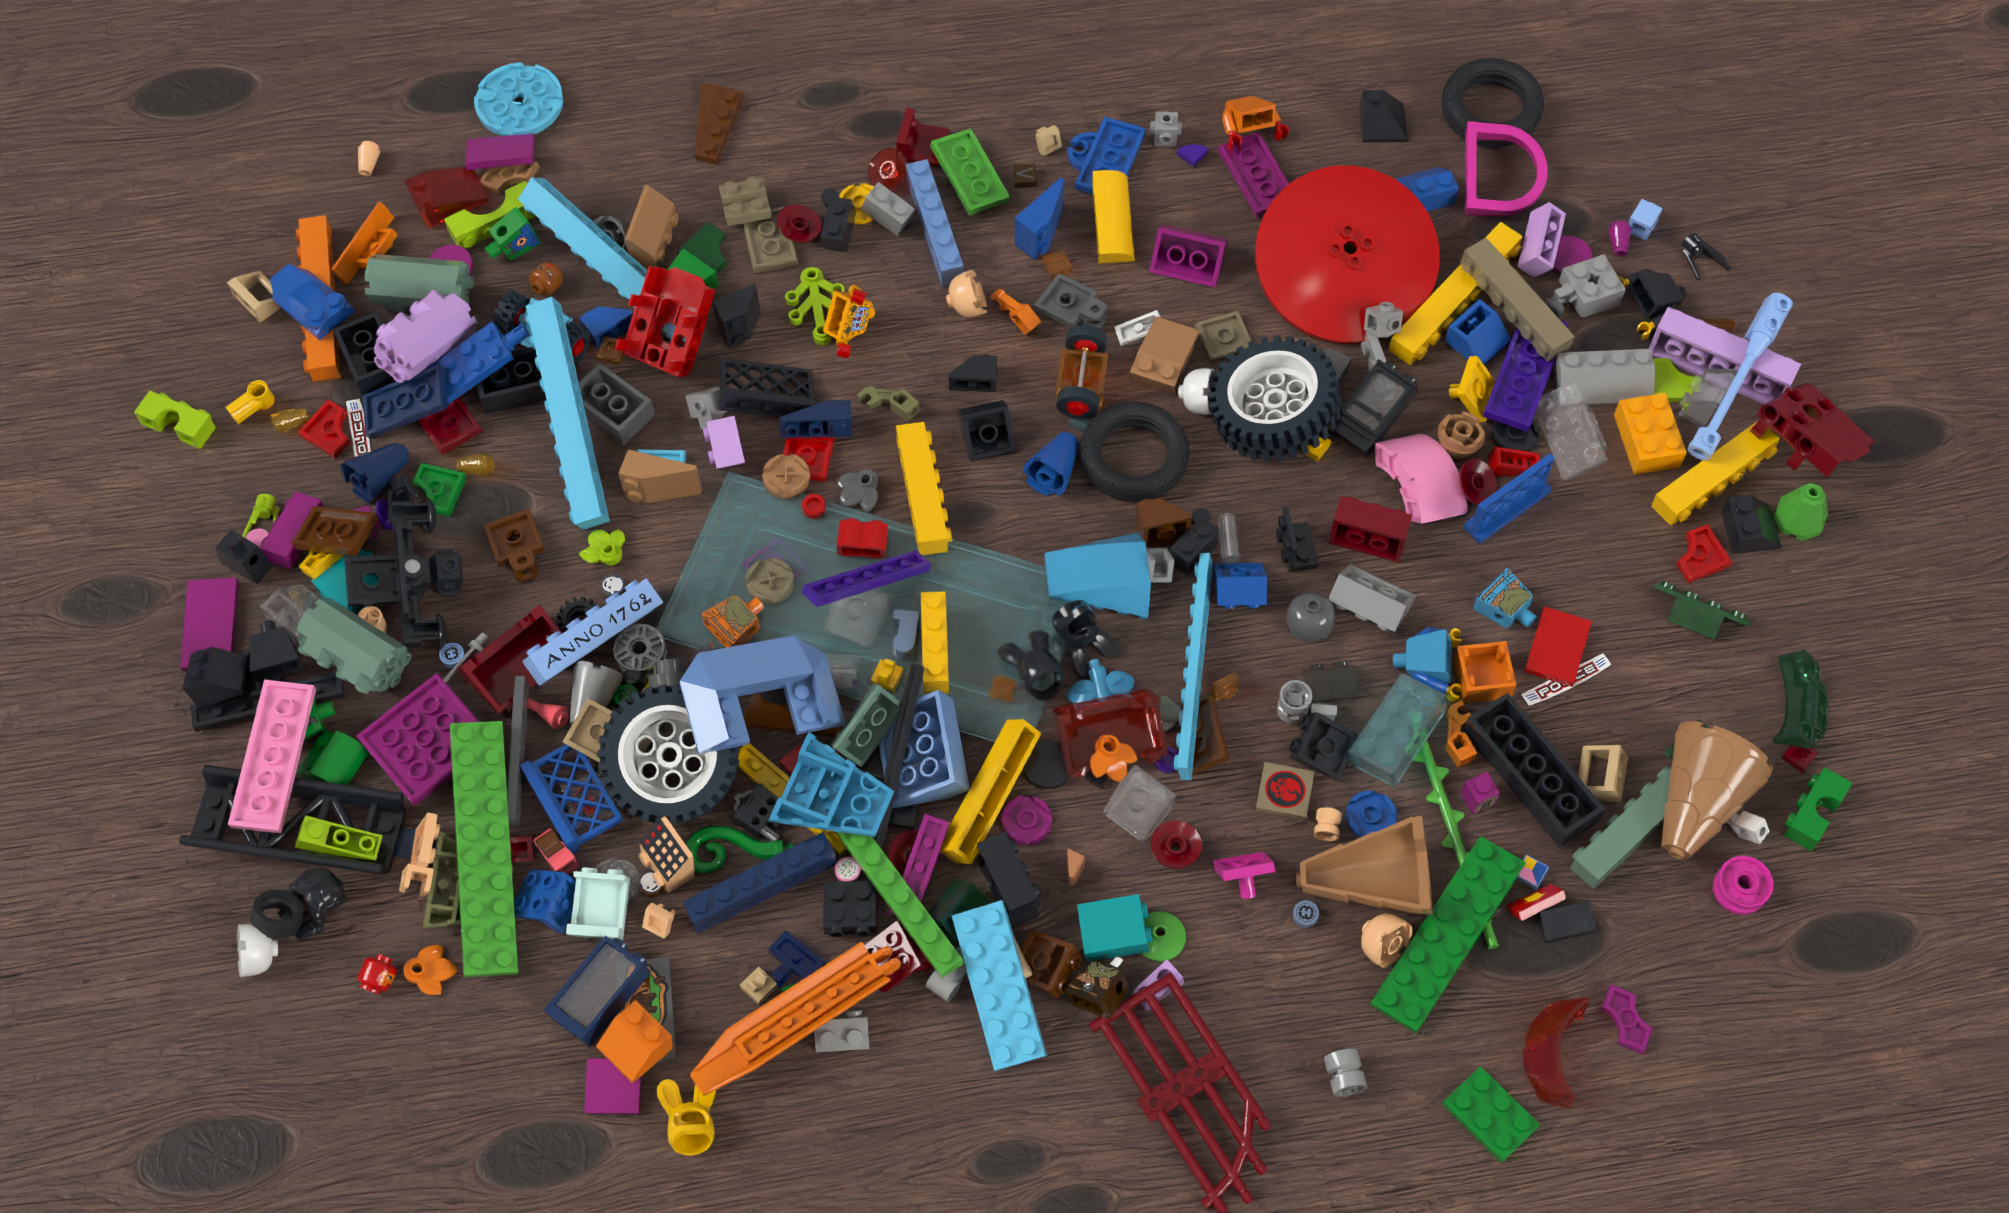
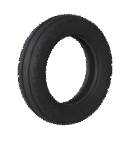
M1484 58L1462 65L1449 77L1442 92L1441 105L1443 115L1450 128L1465 140L1467 122L1510 125L1530 135L1542 118L1544 98L1539 83L1525 68L1504 59ZM1477 84H1500L1511 89L1519 96L1523 105V111L1516 118L1507 122H1487L1473 116L1465 108L1462 95L1467 89ZM1477 140L1478 146L1491 148L1515 144L1503 140Z
M1122 402L1102 410L1089 422L1080 442V460L1086 476L1098 490L1121 501L1141 502L1145 499H1155L1162 496L1180 481L1189 460V444L1180 423L1166 410L1146 402ZM1142 427L1153 431L1163 440L1168 456L1164 464L1155 472L1145 476L1131 477L1117 473L1106 464L1101 454L1102 444L1111 433L1118 429Z

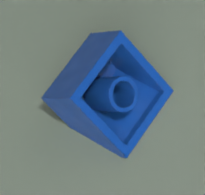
M1437 167L1397 178V181L1407 187L1419 199L1426 211L1454 205L1456 202L1459 187L1451 170Z
M1214 563L1215 599L1217 606L1231 609L1235 608L1236 605H1246L1248 608H1259L1260 605H1267V575L1262 563Z

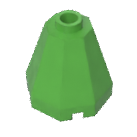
M1809 483L1782 496L1773 516L1782 534L1787 536L1792 534L1796 536L1795 539L1800 541L1820 535L1828 516L1826 494L1821 486Z

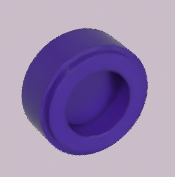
M1173 747L1159 749L1155 756L1157 769L1163 773L1176 771L1174 769V757L1179 752Z

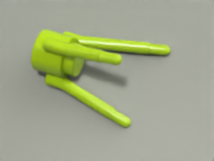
M259 494L257 496L252 515L242 534L244 538H246L258 517L268 519L273 515V522L276 518H279L280 507L275 506V497L269 494Z

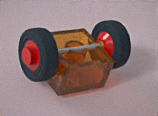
M1078 325L1070 328L1065 339L1067 349H1061L1056 383V406L1060 413L1071 418H1090L1103 405L1108 368V353H1105L1108 339L1105 332L1097 327Z

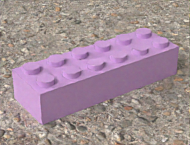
M1668 307L1656 329L1649 349L1652 351V356L1656 358H1670L1673 365L1729 389L1746 357L1749 341ZM1766 348L1758 359L1754 361L1737 393L1766 404L1781 396L1785 389L1791 386L1801 364Z

